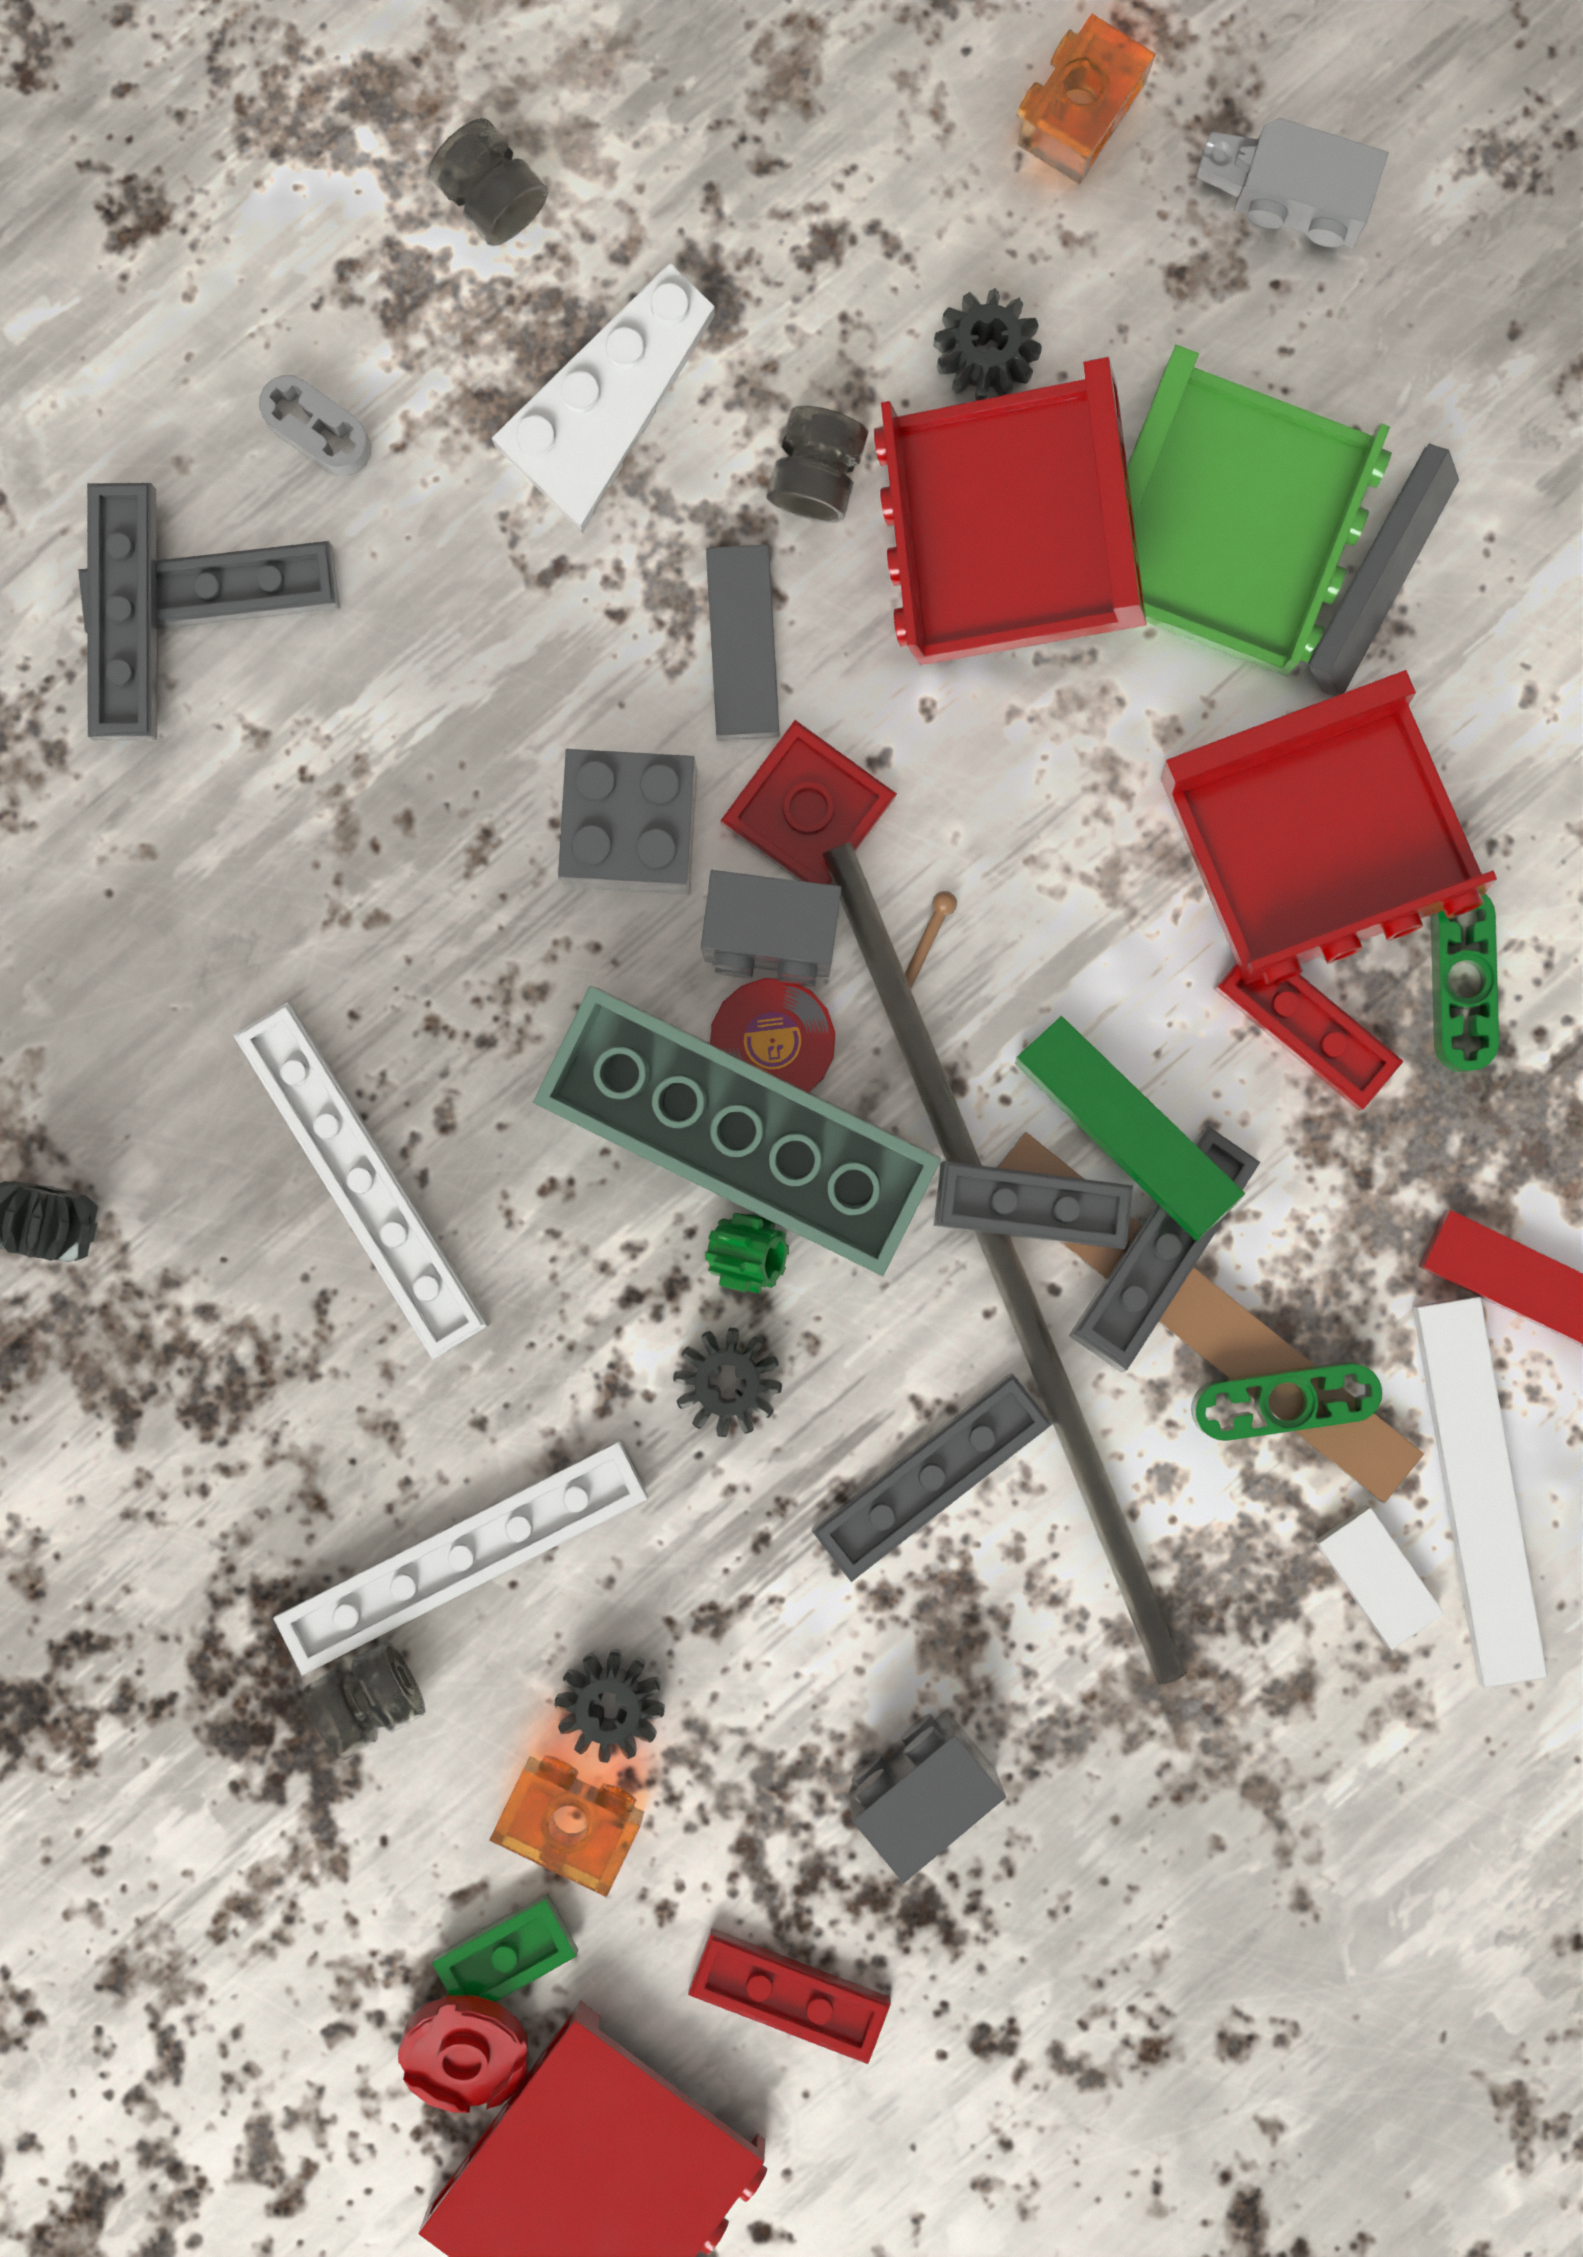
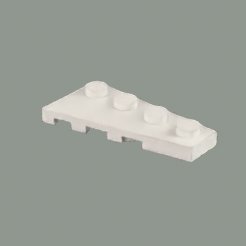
M669 263L492 437L494 446L582 533L594 515L593 510L606 488L611 487L622 469L623 461L640 433H644L655 415V408L670 383L675 382L715 316L714 305Z

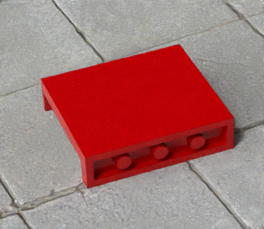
M1109 357L1084 361L1085 379L903 416L897 415L890 401L881 402L883 427L874 428V442L880 466L888 465L890 486L881 488L880 497L886 525H894L896 547L887 548V562L893 586L901 585L903 607L894 609V626L900 647L907 646L920 666L1147 626L1118 388Z
M1407 670L1165 761L1160 778L1245 984L1262 978L1266 986L1282 983L1302 973L1303 970L1300 965L1321 956H1324L1327 964L1343 960L1363 949L1360 941L1384 933L1387 941L1404 937L1423 927L1422 918L1443 910L1447 918L1465 914L1484 903L1481 896L1497 880L1494 870L1484 874L1481 873L1410 710L1409 704L1416 691Z
M580 2000L527 2072L519 2090L505 2102L427 2208L418 2234L448 2257H696L699 2251L709 2255L720 2242L728 2227L729 2220L725 2218L726 2214L738 2198L744 2202L749 2201L766 2176L767 2167L763 2165L765 2162V2139L757 2133L750 2143L598 2029L601 2015Z

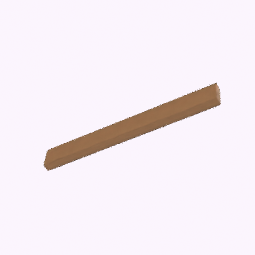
M1027 1132L1023 1133L996 1167L1084 1179ZM1131 1216L1129 1218L1127 1245L1141 1225ZM1060 1242L1105 1279L1124 1251V1249L1119 1250ZM1194 1267L1159 1320L1161 1325L1228 1379L1315 1366ZM1320 1377L1310 1380L1318 1397L1316 1416L1325 1414V1410L1320 1402L1323 1400L1339 1399L1348 1404L1349 1410L1355 1408V1397L1343 1387L1324 1391L1318 1388ZM1286 1382L1277 1385L1271 1391L1268 1403L1272 1414L1278 1419L1286 1420L1295 1417L1301 1411L1303 1394L1298 1386ZM1256 1386L1248 1387L1246 1391L1254 1399ZM1375 1413L1359 1422L1294 1431L1384 1504L1424 1455L1421 1450Z

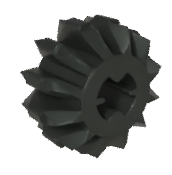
M994 288L989 291L986 304L981 305L977 297L969 291L963 296L962 311L950 307L945 310L942 323L946 329L935 333L933 347L943 353L937 361L939 374L956 373L952 383V390L955 394L961 393L969 384L977 386L975 399L978 401L987 398L989 387H994L998 395L1003 396L1012 394L1013 381L1027 384L1031 380L1033 369L1029 363L1039 360L1042 346L1037 341L1031 339L1037 333L1039 326L1036 318L1019 319L1023 308V302L1020 297L1010 301L1006 307L998 305L1000 300L999 291ZM990 339L998 344V348L991 346L985 353L976 348L977 344L986 345Z
M14 1180L1 1182L0 1249H4L8 1253L21 1254L29 1258H42L49 1261L71 1262L83 1259L88 1256L90 1243L95 1240L98 1222H95L98 1206L86 1195L74 1193L72 1190H63L32 1182L23 1183Z
M730 1327L728 1329L726 1349H719L716 1337L712 1331L704 1332L701 1336L702 1342L709 1356L705 1358L696 1349L687 1346L683 1350L682 1356L687 1362L699 1369L697 1372L679 1370L675 1371L673 1375V1381L678 1384L695 1385L694 1391L685 1393L677 1399V1405L680 1409H683L700 1401L704 1407L696 1414L692 1422L693 1426L698 1429L702 1428L710 1414L714 1413L719 1415L716 1427L717 1436L727 1437L730 1428L729 1416L736 1415L741 1430L748 1434L754 1430L753 1420L747 1411L750 1406L766 1418H770L774 1412V1408L757 1395L758 1392L769 1394L781 1393L782 1383L780 1381L760 1379V1374L776 1368L779 1365V1361L774 1355L768 1356L757 1363L753 1361L752 1357L760 1350L763 1344V1340L759 1336H754L749 1341L745 1351L742 1352L736 1349L739 1340L738 1328ZM721 1365L735 1366L736 1377L746 1379L745 1390L741 1392L739 1389H735L733 1394L735 1398L725 1399L720 1397V1387L710 1385L711 1373L714 1371L717 1375H720L722 1371Z
M611 1649L607 1659V1668L605 1669L602 1668L594 1653H589L583 1658V1667L587 1676L577 1670L568 1669L563 1677V1681L573 1692L557 1694L554 1706L562 1711L573 1712L560 1721L558 1725L560 1733L570 1734L579 1729L582 1731L574 1750L579 1754H583L588 1750L592 1741L600 1743L598 1758L600 1762L604 1763L610 1761L613 1744L615 1743L618 1744L622 1754L627 1759L634 1757L637 1752V1746L633 1735L642 1741L651 1743L656 1737L657 1730L646 1719L662 1718L665 1712V1705L657 1700L646 1699L660 1690V1679L658 1677H650L638 1682L637 1678L641 1675L645 1666V1661L640 1657L632 1661L627 1671L620 1669L622 1656L619 1649ZM605 1692L616 1694V1704L626 1707L627 1712L619 1708L616 1718L604 1717V1707L594 1704L593 1699L600 1703Z

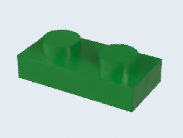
M547 1893L435 1955L432 1964L449 1996H477L496 2002L577 1957L579 1949Z

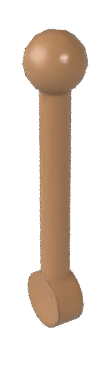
M941 891L934 896L932 901L933 915L898 988L891 990L887 995V1006L895 1013H903L911 1006L912 998L910 991L945 917L956 910L957 899L951 892Z

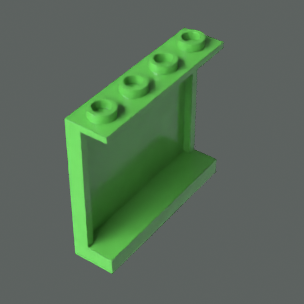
M1175 344L1127 465L1146 621L1161 629L1287 677L1300 663V660L1306 663L1309 662L1321 640L1324 627L1316 625L1315 621L1322 603L1332 605L1343 583L1347 569L1337 564L1345 544L1354 547L1365 526L1369 510L1360 507L1367 486L1378 487L1390 461L1392 452L1382 449L1390 426L1381 423L1373 435L1361 432L1195 368L1199 353Z

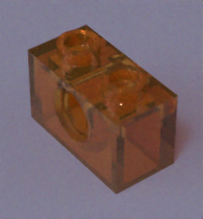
M1091 13L1078 34L1070 29L1060 41L1050 62V65L1055 67V70L1046 84L1043 86L1037 81L1034 82L1023 98L1016 114L1022 120L1017 145L1073 181L1081 184L1146 85L1156 53ZM1074 89L1085 90L1093 96L1094 101L1087 104L1076 103L1066 93Z
M545 1755L542 1761L529 1756L489 1841L607 1897L639 1831L644 1811L635 1807L634 1805L637 1800L621 1788L603 1783L600 1789L577 1779L578 1770L563 1760ZM564 1806L576 1807L584 1813L588 1826L577 1833L565 1832L557 1826L554 1820V1812Z

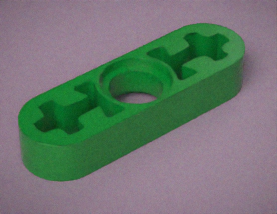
M1487 894L1481 896L1484 902L1481 906L1469 911L1476 912L1477 922L1467 926L1465 931L1466 946L1478 942L1480 952L1463 950L1449 955L1448 945L1454 946L1461 943L1460 924L1449 922V918L1446 917L1444 910L1432 914L1430 918L1434 1050L1438 1060L1446 1068L1455 1072L1464 1073L1486 1067L1493 1061L1499 1048L1495 907ZM1458 962H1466L1473 965L1480 974V988L1471 998H1463L1456 995L1449 986V972ZM1480 1005L1481 1015L1468 1017V1033L1470 1037L1480 1038L1481 1047L1470 1052L1468 1061L1465 1060L1463 1050L1453 1049L1451 1043L1452 1037L1463 1034V1015L1450 1018L1449 1007L1464 1010Z
M1339 1362L1211 1381L1203 1385L1194 1395L1191 1404V1414L1194 1423L1203 1433L1216 1440L1230 1441L1363 1421L1377 1411L1382 1400V1387L1376 1374L1369 1368L1352 1362ZM1348 1374L1351 1375L1353 1382L1364 1384L1365 1394L1355 1397V1408L1349 1410L1348 1404L1339 1399L1323 1400L1320 1402L1325 1410V1414L1316 1416L1318 1397L1310 1381L1312 1378L1320 1377L1318 1388L1324 1391L1343 1387L1345 1382L1344 1376ZM1289 1382L1295 1384L1301 1390L1303 1406L1295 1417L1286 1420L1278 1419L1269 1408V1395L1277 1385ZM1256 1386L1254 1403L1256 1411L1262 1420L1260 1424L1252 1425L1253 1414L1250 1412L1230 1415L1228 1418L1229 1426L1221 1428L1216 1419L1206 1417V1408L1216 1405V1394L1224 1392L1226 1400L1232 1403L1250 1402L1251 1398L1246 1389Z

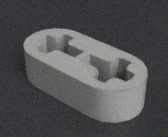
M281 375L273 378L264 386L259 396V409L269 428L278 437L324 470L336 476H350L358 473L367 465L371 456V442L362 423L354 415L312 385L294 375ZM299 395L298 402L304 412L310 417L308 423L305 424L292 414L286 415L281 421L282 413L278 409L277 403L282 398L292 402ZM326 428L337 437L343 438L350 431L349 438L355 448L350 454L339 450L332 457L333 450L325 437L320 433Z

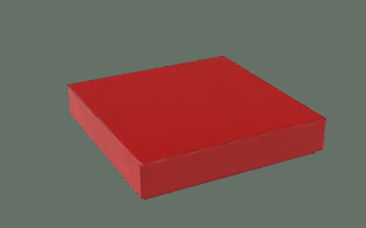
M794 720L722 817L720 823L798 881L832 885L892 804L897 793L797 720Z

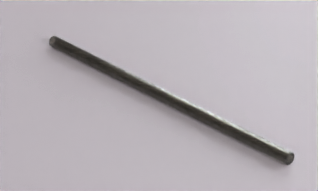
M849 842L830 849L822 854L834 886H842L840 901L945 1160L982 1166L853 845ZM974 1231L1158 1684H1166L1178 1680L1187 1674L1186 1667L1013 1240L1008 1235Z

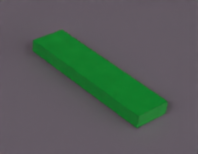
M1062 1015L1016 1057L1015 1065L1197 1242L1244 1197L1245 1192Z

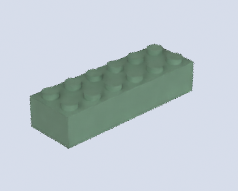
M589 986L532 1102L881 1276H884L941 1162L939 1156L594 986Z

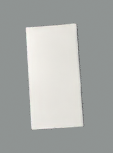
M1365 1505L1314 1541L1385 1645L1391 1650L1444 1614L1371 1507Z

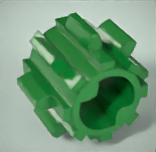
M735 1212L732 1219L722 1218L719 1220L716 1229L710 1232L708 1250L705 1252V1261H708L710 1265L708 1271L712 1275L720 1276L719 1285L721 1287L745 1293L747 1291L760 1293L762 1287L772 1288L776 1285V1280L780 1275L783 1276L786 1269L785 1263L789 1254V1245H786L785 1242L787 1235L783 1231L775 1230V1223L764 1217Z

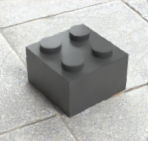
M566 749L558 878L564 887L690 894L697 784L695 756Z
M710 870L700 946L704 961L712 962L713 967H715V973L720 975L752 978L754 968L778 971L779 982L794 983L801 986H816L817 976L830 977L842 886Z
M947 1710L936 1719L931 1714L920 1718L902 1735L901 1740L905 1745L886 1761L881 1755L876 1756L866 1763L852 1778V1782L855 1784V1787L849 1791L852 1822L903 1884L1006 1798L995 1767Z

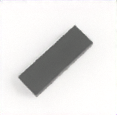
M769 544L706 548L717 740L780 736Z
M943 1161L940 1163L933 1226L1122 1250L1126 1249L1133 1185Z

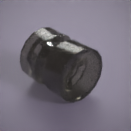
M480 118L463 125L447 138L431 160L428 174L448 200L454 201L458 206L465 205L463 210L465 219L487 245L496 246L512 239L532 222L546 202L548 189L524 160L519 158L512 160L514 152L509 148L508 141L490 120Z
M807 405L796 406L790 409L781 448L789 456L776 460L766 499L781 510L798 517L825 523L843 521L854 487V482L846 473L853 472L854 467L861 463L868 438V430L855 419L826 408Z
M386 1640L355 1657L352 1660L350 1672L337 1667L304 1687L305 1702L315 1727L329 1749L342 1760H346L374 1744L378 1740V1729L384 1728L393 1733L421 1717L426 1712L421 1691L411 1670L398 1650ZM366 1687V1689H367L369 1695L371 1696V1698H372V1700H373L375 1706H372V1704H371V1702H370V1700H369V1698H368V1696H367V1694L365 1693V1691H364L363 1688Z

